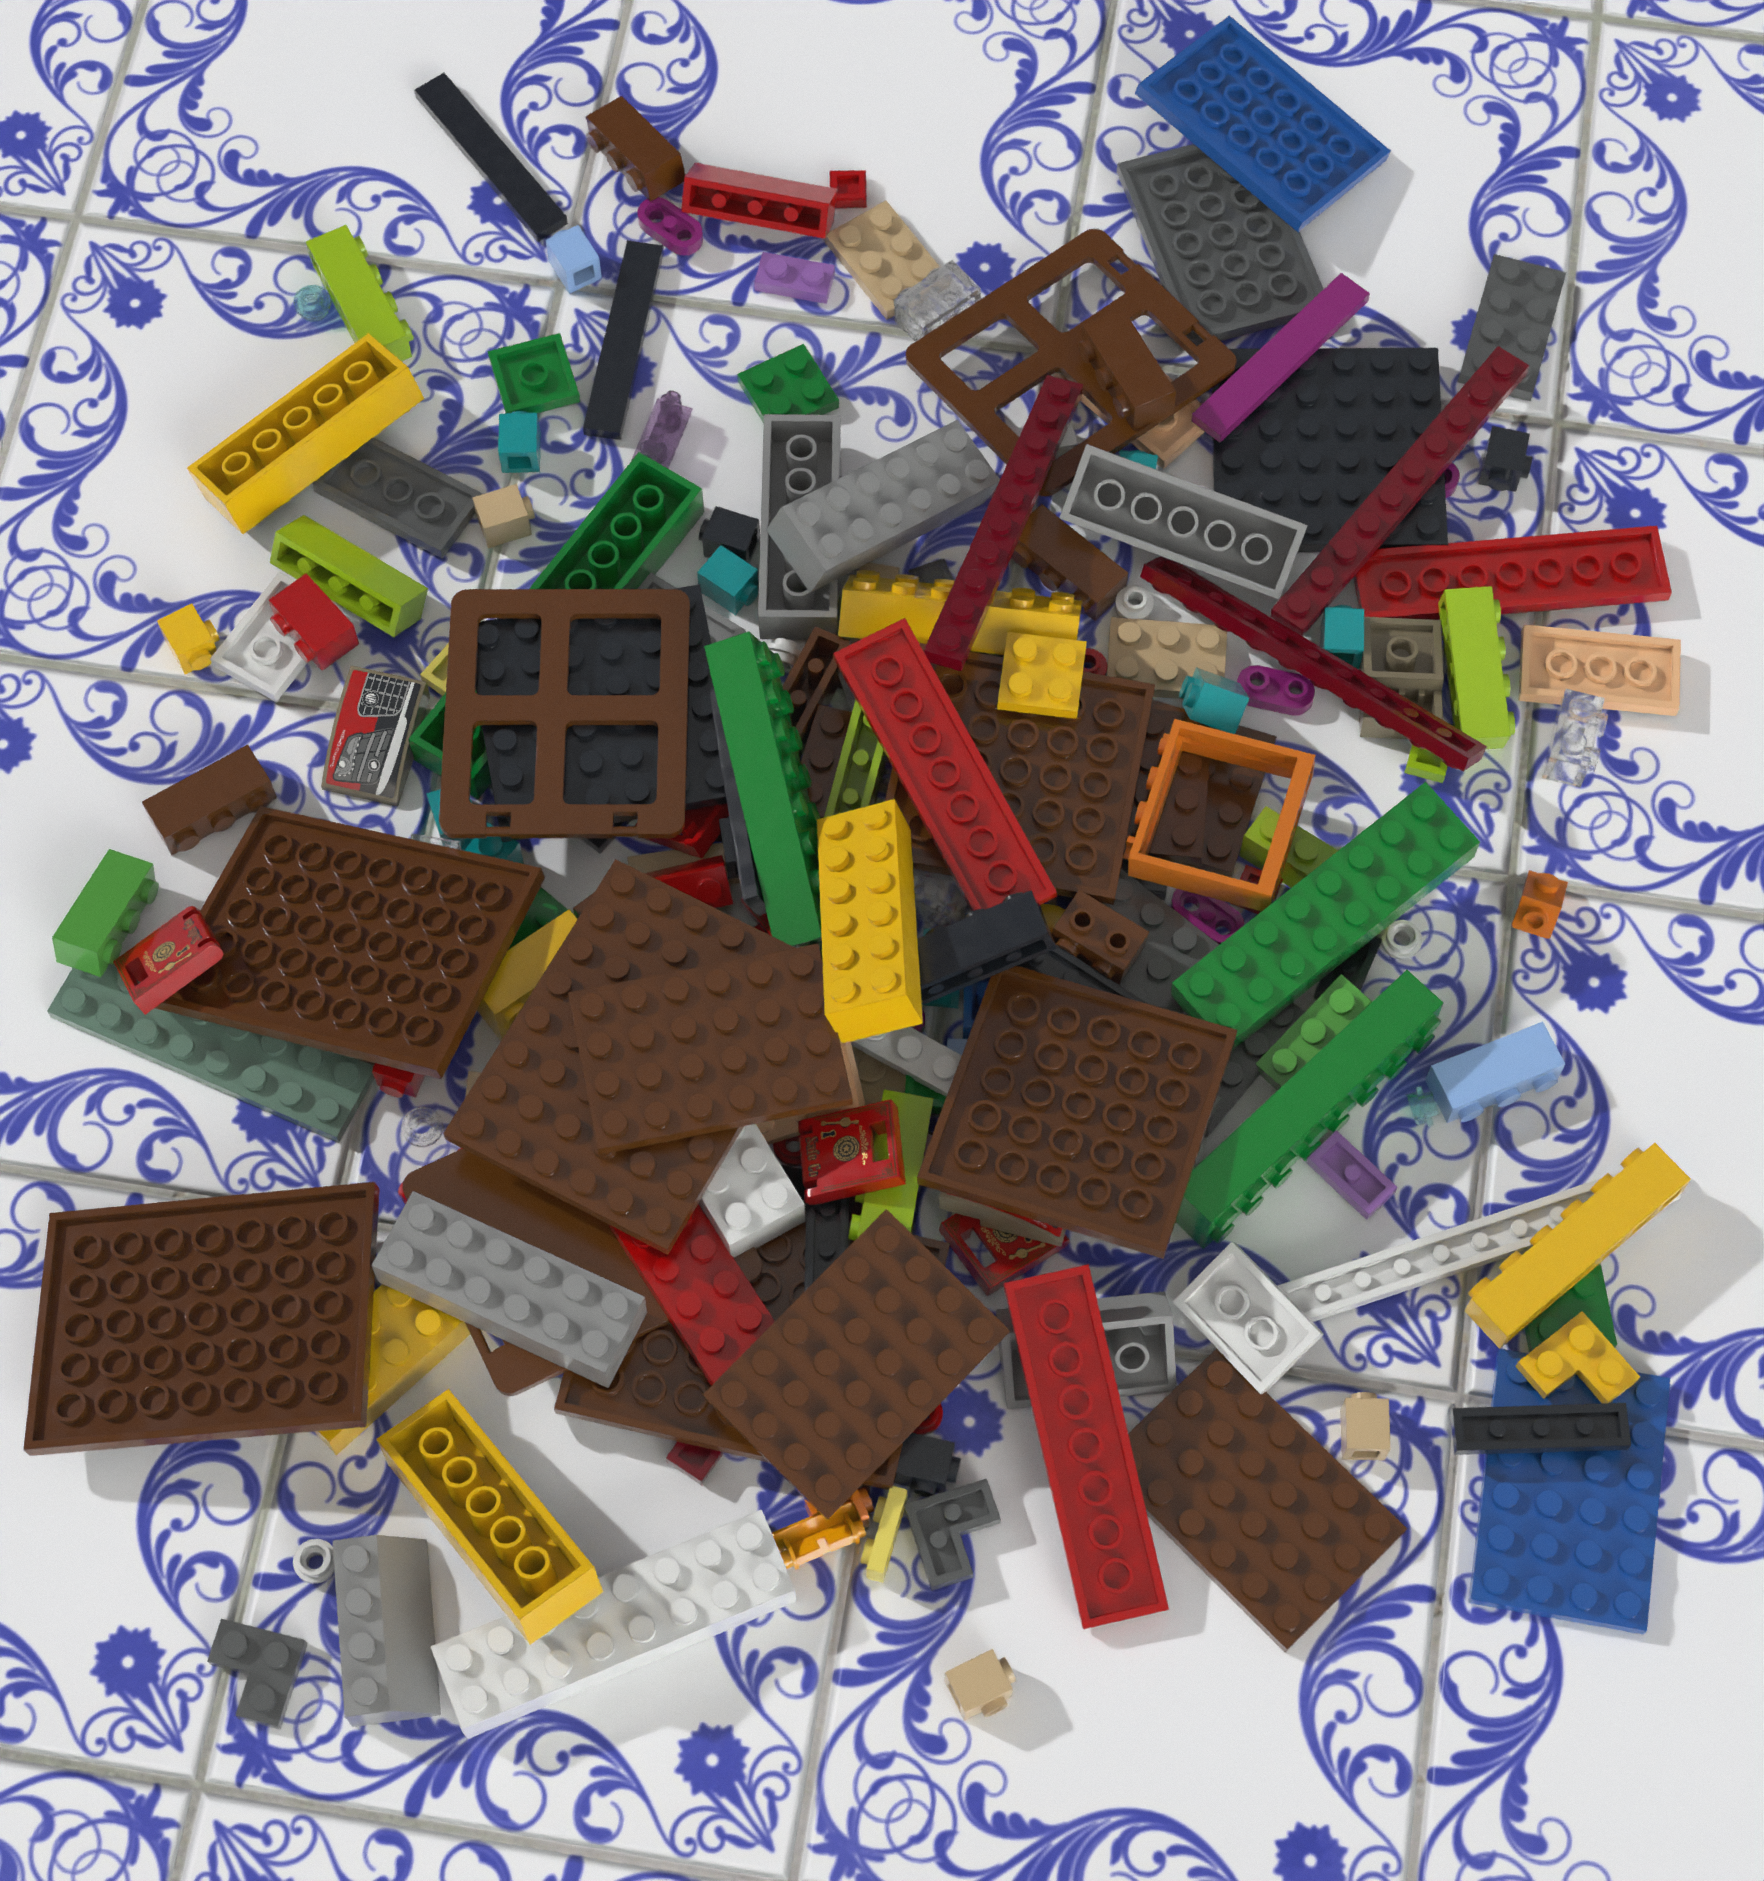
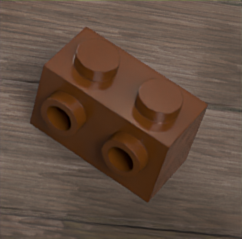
M1078 890L1052 932L1056 945L1119 985L1145 947L1149 931L1081 890Z

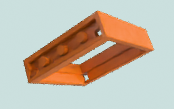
M1174 719L1170 734L1164 733L1163 738L1160 739L1157 754L1162 756L1159 767L1152 766L1148 775L1146 789L1151 790L1147 802L1140 801L1134 823L1139 825L1136 836L1129 835L1126 841L1123 859L1128 860V876L1263 911L1275 900L1314 774L1316 755ZM1182 751L1291 779L1258 884L1148 856Z

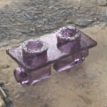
M669 390L660 399L657 398L631 461L640 452L669 469L693 411V408L682 405L680 401L681 395L678 392Z

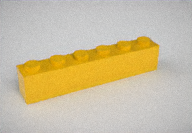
M1653 1143L1644 1152L1639 1147L1632 1151L1621 1162L1620 1165L1624 1168L1615 1177H1612L1609 1173L1604 1175L1590 1189L1593 1195L1584 1203L1580 1199L1572 1202L1560 1214V1217L1563 1219L1562 1222L1553 1229L1548 1224L1544 1226L1529 1241L1533 1246L1523 1255L1518 1250L1512 1253L1499 1266L1502 1273L1492 1281L1487 1277L1483 1278L1468 1292L1471 1300L1465 1309L1466 1314L1499 1349L1684 1191L1691 1178L1656 1143Z

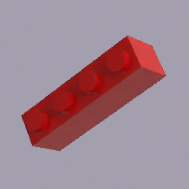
M694 163L684 177L681 212L825 239L834 224L838 189Z

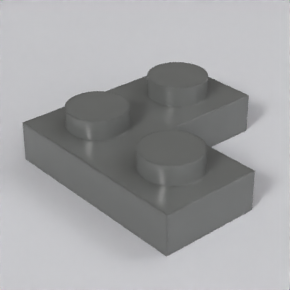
M987 1478L904 1505L931 1591L973 1578V1571L961 1536L1000 1524L1001 1522Z
M225 1619L220 1620L207 1662L213 1666L248 1674L235 1714L238 1719L281 1730L308 1643L304 1639Z

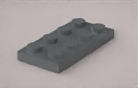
M1494 254L1457 383L1465 384L1496 347L1499 346L1529 365L1527 375L1509 396L1531 401L1566 272Z
M374 437L312 484L315 493L442 559L476 514L472 497L483 494Z

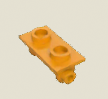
M852 1500L845 1502L828 1520L818 1513L772 1532L786 1569L794 1567L795 1570L799 1569V1565L821 1557L827 1552H833L852 1543L860 1544V1539L867 1536L861 1520L858 1519Z

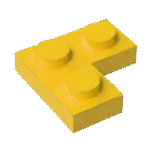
M1583 1311L1518 1361L1515 1366L1543 1399L1547 1398L1576 1374L1602 1404L1611 1403L1640 1378L1638 1373Z

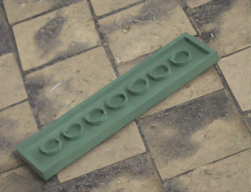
M109 964L102 977L72 968L47 1010L49 1016L55 1020L338 1143L374 1080L372 1073L374 1066L353 1057L155 1008L145 1015L133 1002L115 964Z

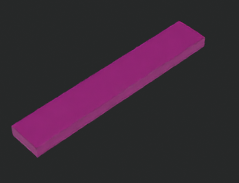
M1341 272L1192 413L1191 421L1219 443L1223 441L1369 301L1370 293Z

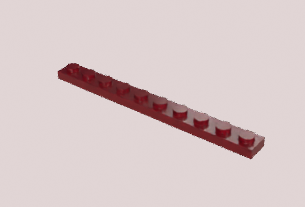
M1497 346L1273 606L1270 617L1304 636L1323 614L1325 607H1329L1421 497L1528 373L1529 365Z
M1050 375L1046 376L924 648V653L930 663L962 671L1083 394V384Z
M1159 556L1144 564L1140 578L1152 584L1156 591L1172 596L1182 602L1183 606L1189 611L1202 614L1212 620L1219 629L1232 632L1245 640L1249 647L1263 651L1277 659L1282 667L1295 670L1307 677L1314 686L1330 691L1340 697L1347 706L1360 709L1375 718V721L1380 726L1395 730L1408 738L1412 745L1426 749L1440 757L1447 766L1464 772L1482 759L1487 748L1486 745L1179 562Z

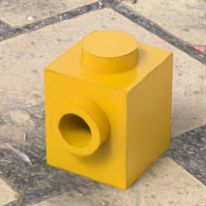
M192 603L157 620L164 640L185 675L194 670H202L212 663L210 658L217 651L215 643L220 640V637L210 619L203 622Z

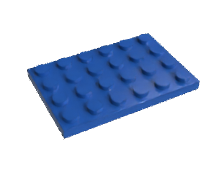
M1230 15L1141 81L1134 93L1297 232L1302 230L1383 164L1391 152L1390 149Z
M1507 1349L1498 1350L1491 1407L1602 1404L1576 1374L1547 1398L1543 1399L1515 1367L1518 1361L1528 1353ZM1637 1372L1640 1376L1639 1380L1611 1402L1626 1403L1631 1446L1628 1450L1485 1454L1468 1603L1642 1635L1647 1632L1671 1378Z

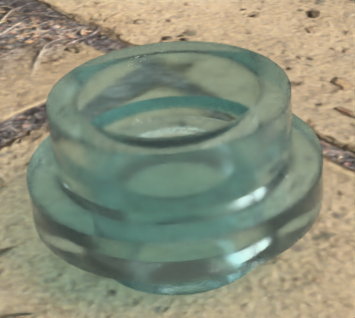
M308 285L301 288L295 294L293 304L298 315L307 321L315 322L322 320L328 314L331 308V297L325 288L318 285Z
M1421 1086L1415 1087L1416 1092L1406 1094L1417 1126L1427 1123L1428 1127L1433 1126L1432 1117L1439 1115L1432 1091L1423 1093Z

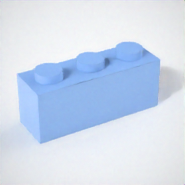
M1542 1021L1431 1065L1425 1081L1447 1123L1459 1118L1461 1122H1467L1481 1115L1484 1112V1108L1494 1104L1504 1107L1517 1101L1524 1092L1535 1089L1536 1092H1542L1553 1087L1558 1082L1565 1062Z

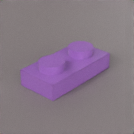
M763 252L754 281L755 291L827 304L835 276V265Z
M1337 1130L1306 1161L1319 1176L1366 1220L1391 1198L1398 1188Z

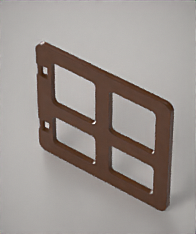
M1089 229L911 344L906 350V364L1006 465L1019 436L996 415V412L1044 381L1047 375L1051 376L1055 373H1061L1069 381L1083 384V395L1111 422L1053 461L1039 493V496L1048 497L1056 494L1073 482L1086 444L1115 454L1168 418H1163L1133 431L1126 418L1121 419L1114 408L1112 396L1108 390L1103 391L1096 378L1095 369L1091 363H1085L1080 355L1078 343L1081 341L1082 324L1123 308L1131 322L1140 316H1148L1181 346L1198 364L1171 382L1176 390L1174 413L1232 375L1236 369V356L1215 335L1212 336L1199 324V320L1143 267L1124 253V250L1108 234L1100 229ZM1119 260L1128 270L1120 274L1110 264ZM1092 263L1124 294L1069 331L1060 332L1028 301L1082 265ZM998 320H1007L1038 351L979 390L970 389L941 358ZM1194 331L1204 342L1196 346L1186 335Z
M465 589L457 592L451 600L439 810V824L442 832L450 838H674L681 834L685 827L690 640V600L687 594L678 589ZM536 618L541 620L539 690L536 694L478 695L476 693L479 623L483 619ZM578 618H655L660 620L661 655L660 689L655 695H571L568 692L571 622ZM533 725L537 728L534 800L530 804L476 805L470 802L473 733L477 726ZM572 725L656 726L658 728L656 801L652 804L565 803L564 778L567 729ZM511 816L510 827H487V817ZM614 816H638L637 826H614Z

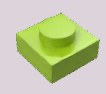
M1412 745L1404 773L1443 783L1448 766L1442 762L1440 757L1430 751Z

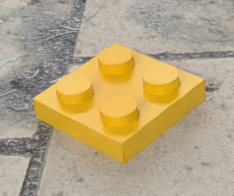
M1007 632L997 709L1077 719L1087 641Z

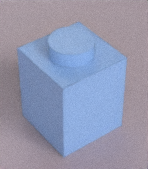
M579 225L568 230H561L545 240L549 263L569 294L602 279L599 256Z

